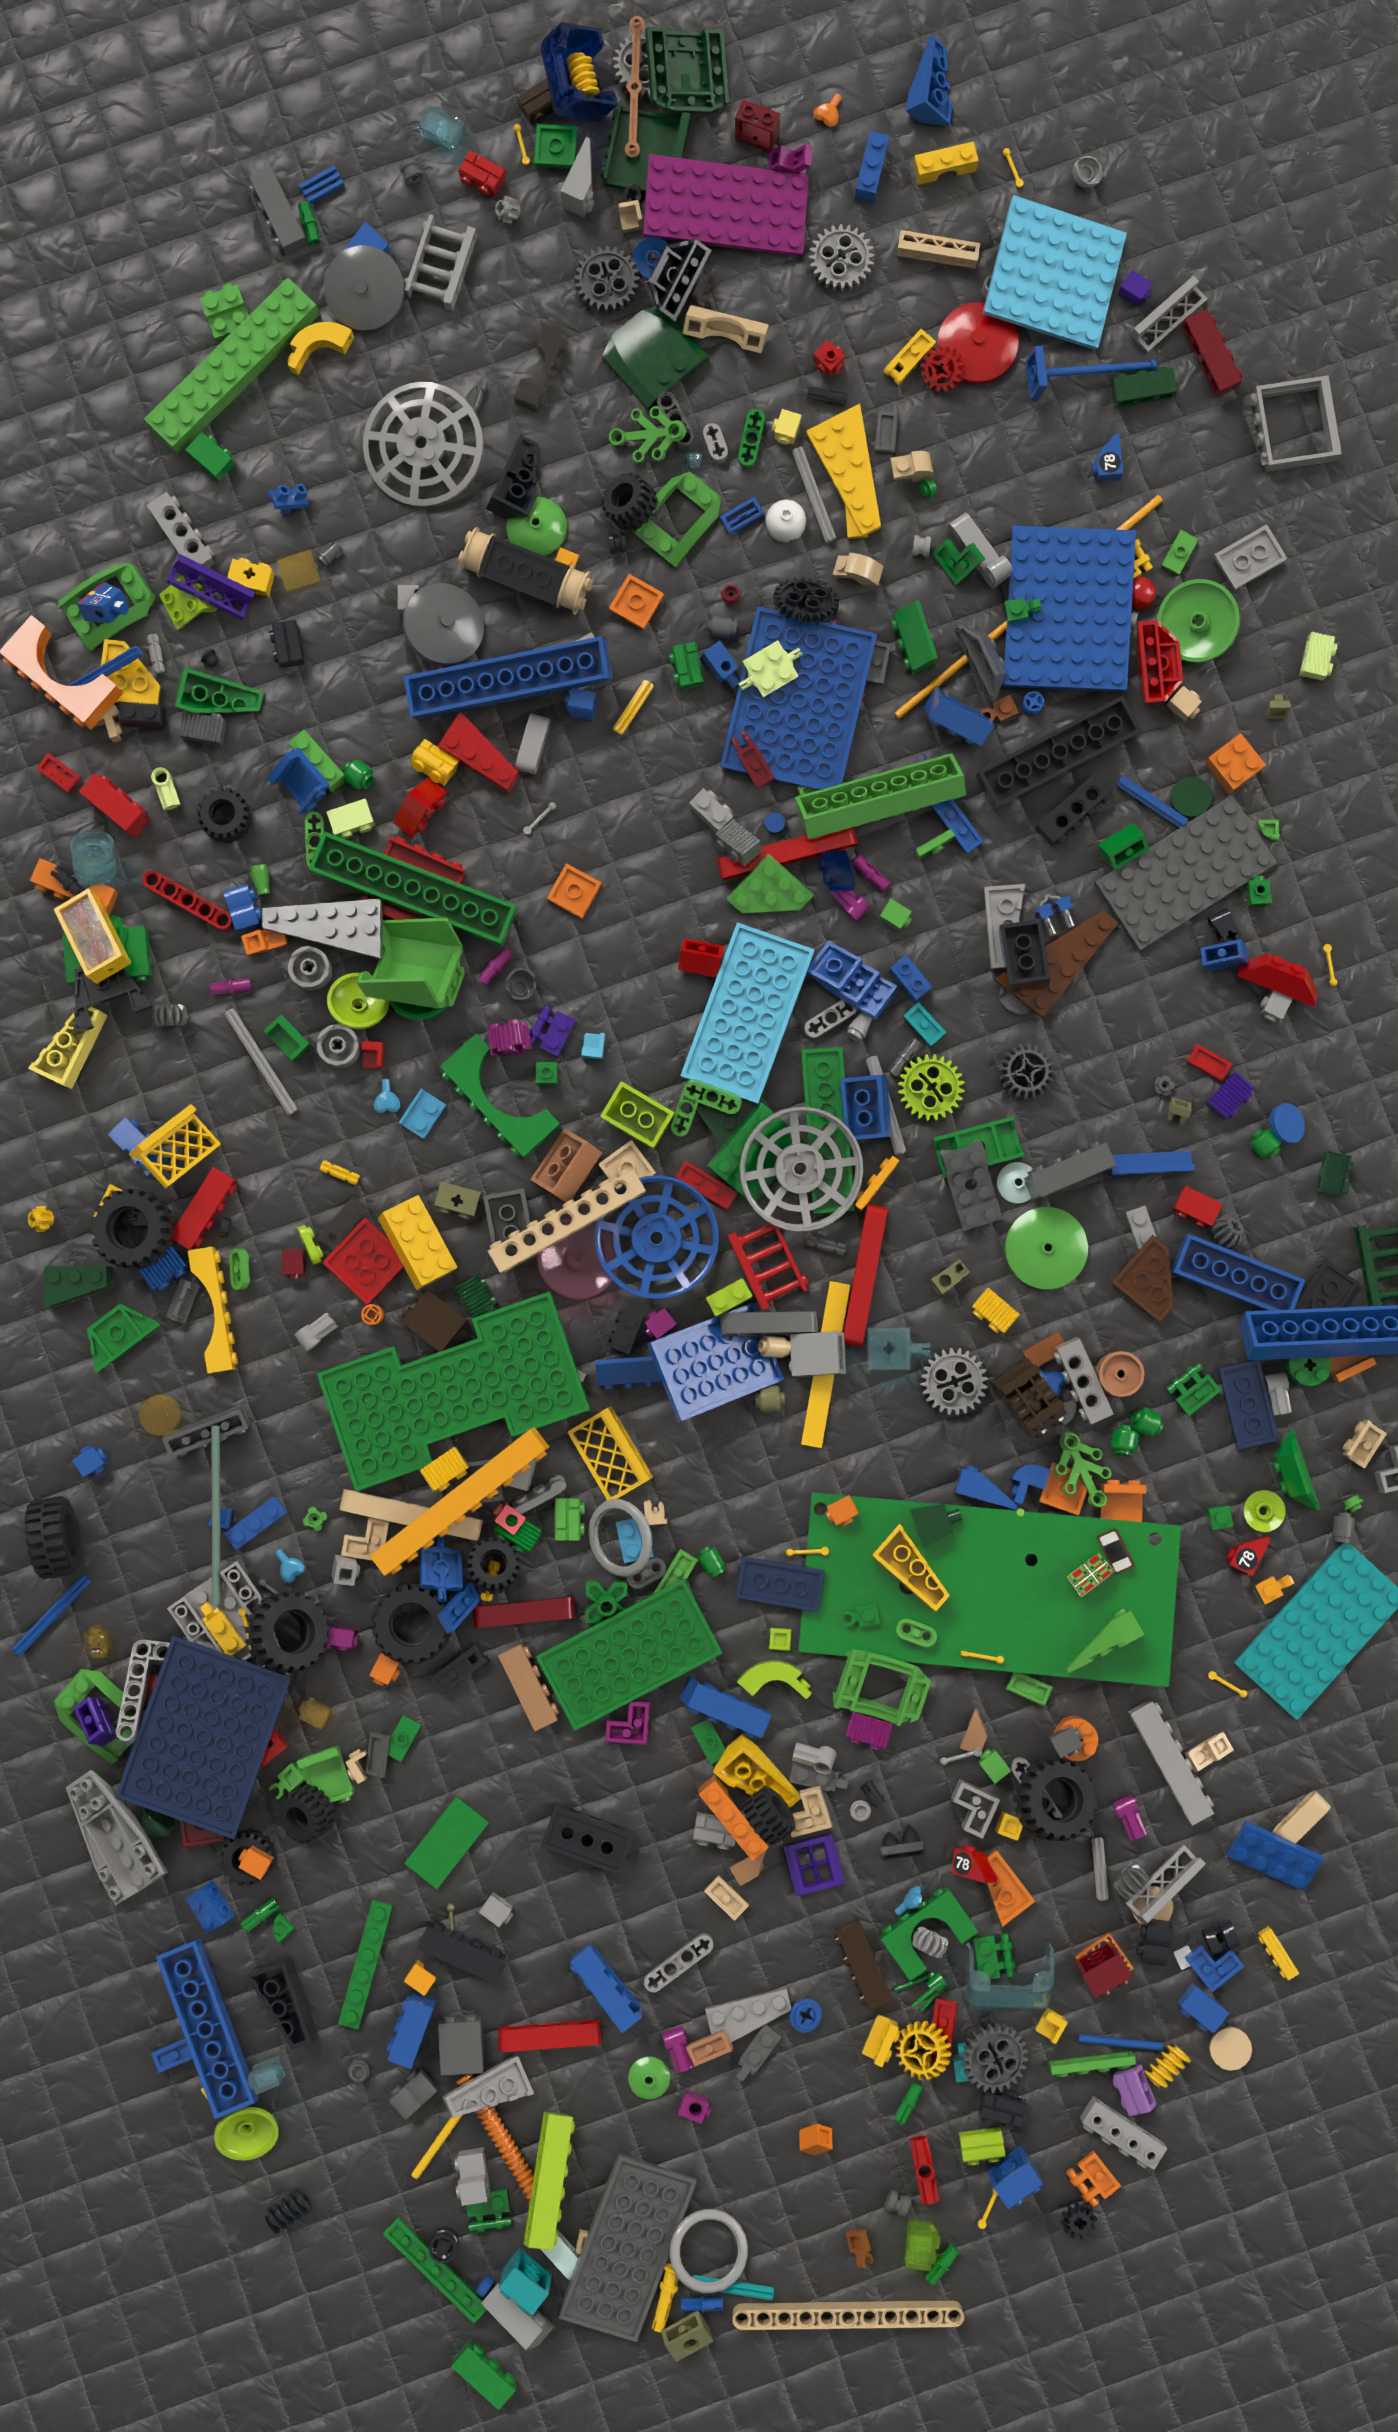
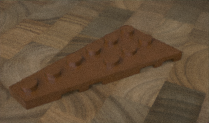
M1102 910L1045 946L1051 978L1049 985L1008 991L1005 972L996 977L994 981L1043 1018L1117 926L1118 922Z

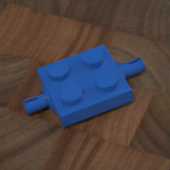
M438 1535L435 1537L436 1547L427 1548L426 1550L421 1548L419 1550L420 1588L437 1590L438 1602L441 1603L442 1601L444 1603L447 1601L446 1591H461L463 1588L461 1550H451L444 1547V1536L440 1538Z

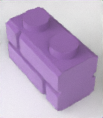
M1136 2064L1132 2065L1129 2069H1118L1113 2075V2084L1116 2089H1119L1121 2105L1127 2110L1128 2115L1133 2116L1139 2113L1150 2112L1155 2107L1156 2101L1142 2065Z

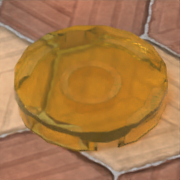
M157 1394L151 1396L140 1407V1422L147 1432L162 1436L175 1430L181 1421L180 1406L175 1399L168 1395Z

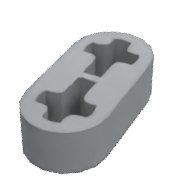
M707 424L703 429V439L712 461L722 463L728 456V449L722 431L717 424ZM709 430L717 432L715 433V441H713L711 435H708ZM717 445L719 450L723 451L720 457L718 454H714L715 446Z

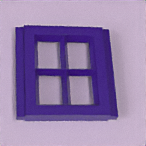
M832 1833L784 1846L796 1896L845 1883ZM823 1844L827 1859L815 1862L812 1846ZM808 1848L811 1863L800 1866L797 1850ZM828 1863L832 1879L820 1881L817 1866ZM813 1867L817 1883L805 1886L802 1870Z

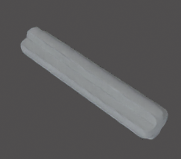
M1094 1837L1091 1839L1096 1895L1098 1900L1103 1901L1109 1898L1104 1842L1102 1837Z

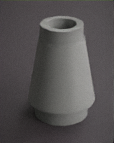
M861 1012L847 1027V1036L854 1041L860 1042L861 1039L865 1038L872 1018Z

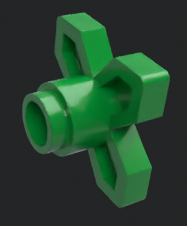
M587 1580L585 1583V1595L594 1602L585 1608V1623H598L603 1616L611 1617L626 1609L618 1602L627 1596V1581H614L605 1590L599 1581Z

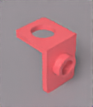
M506 1500L503 1504L500 1503L493 1512L495 1514L493 1517L494 1521L512 1534L516 1533L525 1520V1517L510 1507ZM513 1514L517 1517L518 1522L516 1525L508 1526L505 1519L508 1515Z

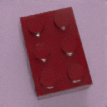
M1112 1941L1075 1960L1078 1969L1095 1998L1108 1995L1111 1992L1110 1989L1117 1985L1118 1987L1126 1985L1130 1981L1129 1979L1133 1977Z

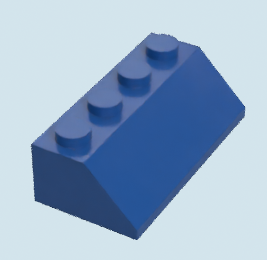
M652 1356L595 1360L598 1386L602 1385V1389H615V1384H623V1388L635 1387V1383L643 1382L644 1387L656 1386V1382L662 1381Z

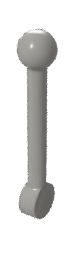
M554 802L549 803L548 808L530 826L524 828V833L530 835L532 829L551 810L556 809V804Z
M976 1747L974 1751L950 1758L942 1757L940 1763L944 1766L948 1762L975 1755L979 1757L982 1755V1749Z

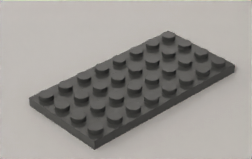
M1231 795L1187 823L1186 826H1182L1149 847L1150 850L1117 870H1113L1094 884L1138 951H1141L1243 886L1249 880H1252V877L1268 870L1277 864V861L1234 796Z
M618 2153L557 2314L559 2319L637 2342L670 2254L672 2236L683 2220L697 2182L695 2177Z

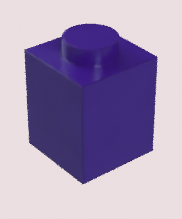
M1131 270L1121 285L1118 295L1139 307L1142 301L1146 303L1150 297L1152 282Z

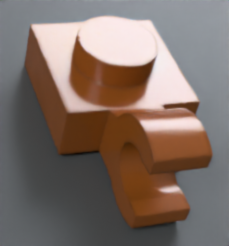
M866 2229L847 2230L845 2235L850 2253H855L858 2268H866L865 2263H873V2257L868 2253L871 2251Z

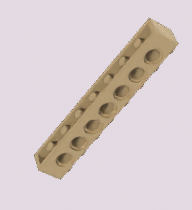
M628 1169L621 1171L617 1174L618 1178L610 1181V1179L605 1180L599 1184V1189L595 1191L590 1189L581 1194L582 1198L576 1202L573 1199L562 1205L564 1208L560 1211H550L544 1215V1220L540 1222L534 1220L526 1225L527 1229L521 1233L519 1230L508 1235L509 1239L502 1243L499 1240L490 1245L491 1249L488 1251V1254L500 1275L645 1194L646 1190L634 1169L628 1171ZM616 1185H624L626 1192L622 1195L617 1194L614 1190ZM597 1196H607L608 1202L605 1205L598 1204L596 1201ZM581 1205H587L590 1208V1212L587 1215H581L578 1212V1208ZM563 1215H569L572 1218V1222L569 1225L561 1224L560 1218ZM545 1225H550L554 1229V1232L549 1236L542 1233V1228ZM528 1235L536 1239L532 1246H527L523 1241ZM512 1245L517 1248L516 1255L508 1256L505 1253L508 1246Z

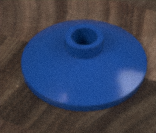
M648 237L640 241L636 246L633 261L636 262V269H639V273L642 276L650 278L665 246H668L667 242L663 239ZM652 253H656L658 255L657 260L652 259Z

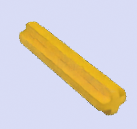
M646 680L642 682L614 725L613 730L616 733L624 734L654 688L651 682Z

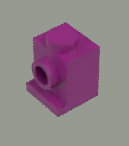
M330 1627V1632H328L330 1639L329 1643L326 1644V1649H331L333 1645L336 1646L335 1649L348 1651V1648L352 1647L357 1648L359 1635H356V1629Z

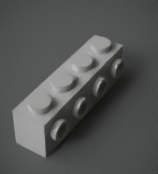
M1094 2096L1080 2116L1083 2127L1090 2133L1097 2132L1101 2135L1100 2138L1109 2145L1114 2143L1119 2147L1118 2150L1127 2157L1132 2155L1137 2159L1136 2162L1145 2169L1150 2167L1154 2170L1168 2149L1164 2142Z

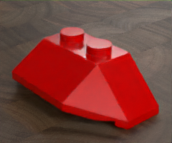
M1159 620L1138 622L1136 653L1139 685L1144 702H1166L1183 682L1180 642Z
M1264 953L1249 959L1248 964L1245 963L1239 966L1237 976L1313 1007L1316 1005L1318 992L1308 970L1301 965L1288 962L1279 956Z

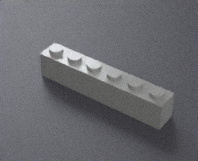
M1147 1700L1129 1710L1128 1713L1187 1821L1193 1826L1213 1815L1214 1812L1211 1808L1214 1807V1804L1208 1795L1204 1796L1201 1790L1204 1786L1198 1776L1194 1778L1191 1772L1194 1768L1188 1758H1183L1181 1754L1183 1748L1178 1740H1173L1170 1734L1173 1730L1167 1721L1163 1722L1160 1716L1163 1712L1158 1703Z

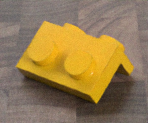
M878 2014L863 2047L862 2054L872 2058L874 2064L883 2067L884 2062L888 2063L892 2054L890 2047L899 2038L900 2030H898V2023Z

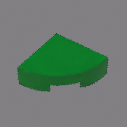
M281 1912L277 1915L273 1927L274 1937L278 1943L295 1928Z

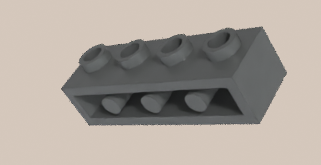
M243 1404L165 1433L162 1440L169 1457H182L188 1454L190 1450L195 1448L200 1450L207 1447L208 1443H211V1426H220V1442L227 1439L229 1435H239L246 1432L250 1421Z

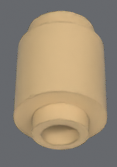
M764 1336L758 1344V1350L764 1357L783 1358L789 1355L791 1349L790 1341L784 1337Z

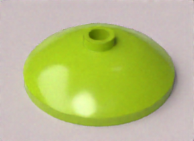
M350 973L337 979L330 987L327 996V1005L332 1017L341 1025L353 1029H365L376 1025L385 1017L389 1008V1000L365 997L357 984L361 973ZM356 1006H361L362 1008H361V1009H356L355 1007H356Z
M255 2107L241 2108L225 2115L218 2122L214 2132L215 2145L220 2153L230 2159L252 2160L266 2154L275 2145L279 2133L278 2124L275 2118L263 2109Z

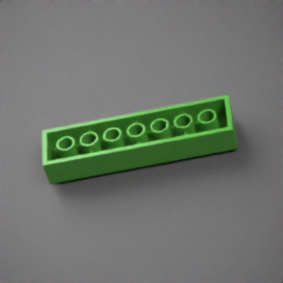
M951 753L795 797L801 824L808 839H812L851 827H858L865 823L879 821L890 816H897L908 811L918 810L926 806L936 805L940 802L957 799L966 795L964 775Z

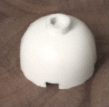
M785 499L779 500L771 506L767 512L765 522L770 536L777 541L786 543L790 542V540L798 539L805 530L806 517L804 510L798 503Z

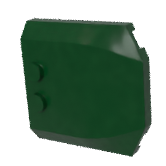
M646 27L645 38L650 98L653 104L670 113L710 114L729 102L723 29H704L702 32L672 31L667 30V27Z
M657 307L641 310L613 333L602 355L603 360L648 411L657 404L658 396L662 392H668L692 371L695 373L710 360V357L692 336L683 334L684 327L677 319L673 322L659 312Z

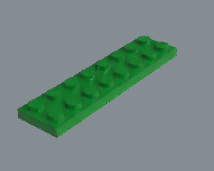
M842 1047L801 1050L805 1107L817 1108L828 1112L844 1123L840 1079L845 1078ZM806 1113L807 1126L823 1131L830 1123L829 1120L823 1117ZM837 1127L829 1137L837 1145L841 1158L851 1157L850 1143L846 1141L844 1133ZM807 1132L808 1145L811 1146L818 1136ZM824 1142L818 1150L823 1160L835 1159L831 1148ZM843 1166L841 1182L836 1190L843 1197L847 1198L853 1185L851 1166ZM836 1167L825 1169L822 1181L830 1187L835 1178ZM818 1187L811 1191L812 1203L825 1195ZM830 1198L822 1206L813 1209V1214L833 1213L841 1205ZM854 1202L846 1212L855 1211Z

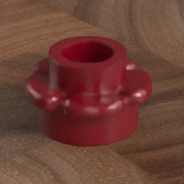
M727 585L721 591V598L724 599L726 604H735L740 600L741 591L734 585Z

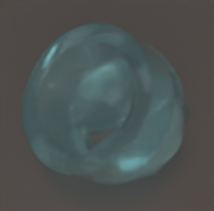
M686 453V464L690 468L699 467L702 461V454Z

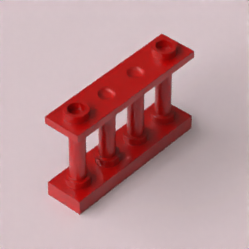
M771 1223L744 1236H737L735 1232L728 1235V1239L762 1311L770 1308L769 1303H771V1300L799 1287L805 1292L807 1291L806 1286L809 1285L805 1274L800 1275L780 1230L783 1228ZM775 1230L780 1242L752 1255L745 1254L742 1247L746 1246V1243ZM782 1249L784 1250L788 1261L760 1274L758 1272L754 1274L751 1267L754 1265V1262ZM788 1269H793L796 1280L768 1293L767 1291H762L760 1287L763 1284L762 1281Z

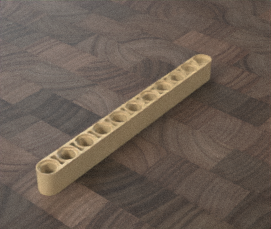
M957 2301L741 2303L734 2307L732 2320L734 2326L739 2330L958 2327L964 2321L962 2306ZM932 2310L938 2312L937 2316L933 2318L927 2316ZM952 2310L959 2312L956 2317H950L949 2313ZM871 2311L874 2313V2316L868 2319L864 2317V2314ZM888 2311L896 2313L893 2318H887L885 2314ZM909 2311L917 2313L913 2318H908L906 2314ZM785 2312L790 2316L788 2319L783 2320L779 2318V2315ZM804 2312L811 2314L808 2319H802L800 2315ZM824 2312H830L832 2314V2316L829 2319H824L821 2317V2315ZM845 2312L853 2313V2316L849 2319H845L842 2315ZM744 2313L748 2317L745 2320H739L736 2316ZM760 2313H766L768 2314V2318L765 2320H760L758 2318V2315Z

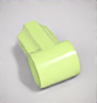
M156 768L152 772L151 778L155 784L163 810L177 808L181 804L172 775L165 768ZM166 774V781L159 783L157 780L158 776Z

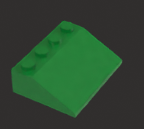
M760 1102L706 1165L745 1199L747 1198L742 1190L739 1170L742 1150L746 1140L757 1125L768 1116L774 1114L773 1111ZM779 1117L763 1127L760 1133L769 1139L777 1131L789 1126ZM791 1133L781 1136L774 1144L782 1150L792 1145ZM800 1137V1143L805 1144L806 1141ZM756 1139L753 1140L748 1150L745 1172L757 1170L758 1157L763 1145ZM770 1150L767 1151L764 1158L763 1169L775 1167L777 1156ZM776 1176L764 1178L767 1187L776 1179ZM758 1179L748 1180L749 1191L753 1199L757 1201L764 1192Z

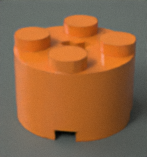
M1069 1716L1062 1719L1053 1733L1070 1724L1073 1729L1077 1727L1083 1737L1080 1740L1083 1745L1079 1747L1080 1751L1072 1756L1067 1754L1064 1757L1072 1761H1083L1091 1757L1096 1752L1098 1746V1735L1095 1728L1087 1720L1079 1716Z

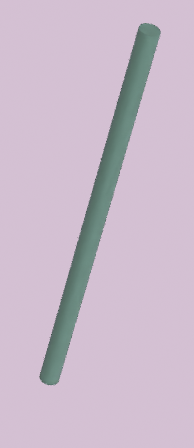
M215 1425L211 1426L212 1603L219 1604L221 1603L220 1426Z

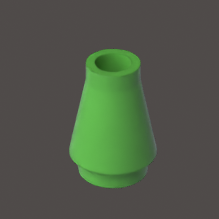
M267 864L251 866V872L249 873L256 887L257 894L270 893Z

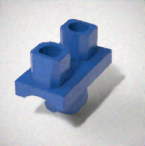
M296 484L294 489H289L286 485H278L276 490H269L267 493L268 497L273 501L275 510H280L282 514H289L291 509L307 508L309 505L306 499L307 490L303 484Z

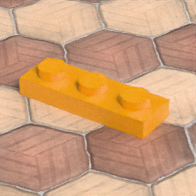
M894 1156L890 1160L886 1158L879 1167L882 1169L877 1176L874 1174L867 1182L869 1185L865 1192L861 1190L855 1198L857 1202L855 1207L861 1212L899 1164V1160Z

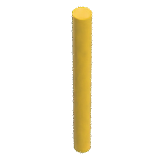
M462 2115L451 2117L412 2172L411 2175L415 2179H418Z

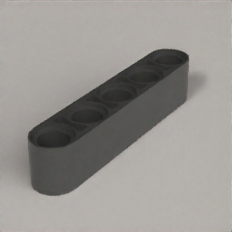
M812 1311L720 1314L721 1336L724 1337L790 1336L793 1334L818 1333L817 1312Z

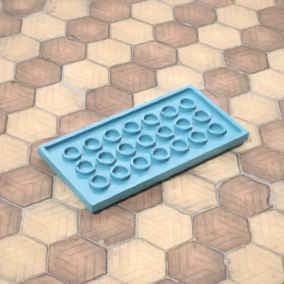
M737 922L680 1076L688 1080L697 1079L735 1093L741 1099L759 1104L815 949Z

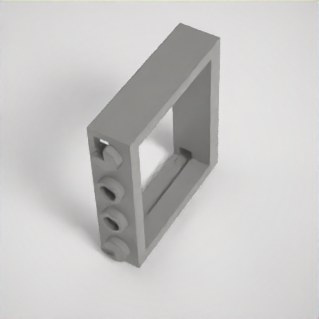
M1329 376L1255 387L1250 395L1251 405L1255 407L1254 424L1258 426L1257 443L1259 446L1261 445L1260 461L1261 465L1265 467V472L1334 462L1339 459L1342 453ZM1317 390L1327 452L1273 460L1262 398Z

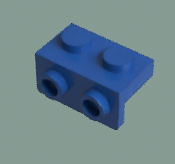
M213 1880L185 1897L206 1934L234 1917V1913Z

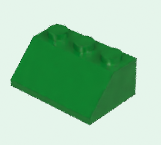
M917 600L896 611L893 615V620H891L893 632H897L899 637L897 640L898 648L905 655L903 659L905 669L910 671L911 676L934 669L938 659L920 601Z

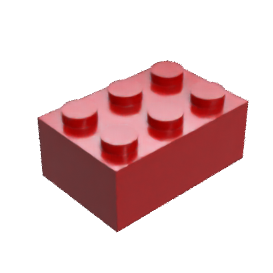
M94 773L79 792L135 839L150 821L145 816L148 812L136 801L131 803L132 799L119 787L115 790L116 786L106 776L102 774L99 777Z

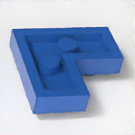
M1200 1944L1184 1957L1211 1992L1215 1991L1244 1967L1232 1949L1226 1950L1213 1961Z

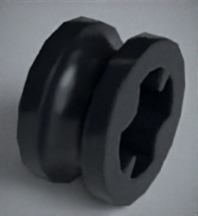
M637 184L626 186L623 191L624 200L626 202L639 201L642 197L641 188ZM632 188L633 191H637L636 199L628 197L629 189Z

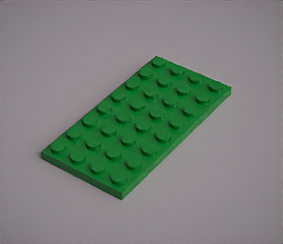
M683 1578L536 1655V1658L574 1731L719 1656L723 1651Z

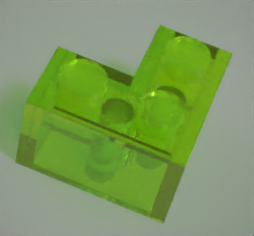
M908 2219L904 2256L905 2268L931 2271V2264H935L936 2261L935 2249H939L940 2236H938V2229H935L934 2222Z

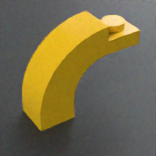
M333 322L315 323L301 330L290 343L293 350L288 358L290 372L298 376L309 355L320 348H331L345 355L354 339L352 330Z

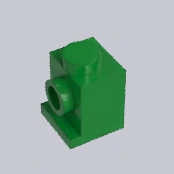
M1264 876L1252 877V880L1246 883L1248 908L1268 907L1272 904L1270 879L1264 880ZM1257 887H1262L1263 893H1258Z

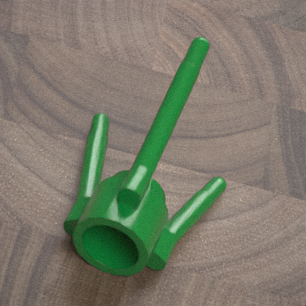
M930 1971L925 1976L897 1986L893 1990L897 1992L929 1980L926 1984L930 1989L911 2005L912 2008H915L933 1993L920 2008V2011L923 2012L939 1994L945 1991L944 1988L948 1984L939 1972L933 1974Z

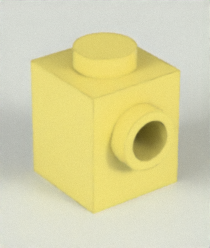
M782 409L779 419H775L773 423L774 439H777L781 444L788 445L790 443L794 445L801 423V414Z

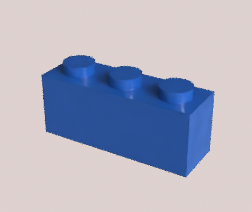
M870 131L856 186L855 199L870 203L875 202L888 149L889 135Z

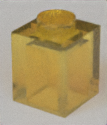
M310 1697L307 1701L303 1700L298 1710L301 1713L299 1719L322 1729L333 1708Z

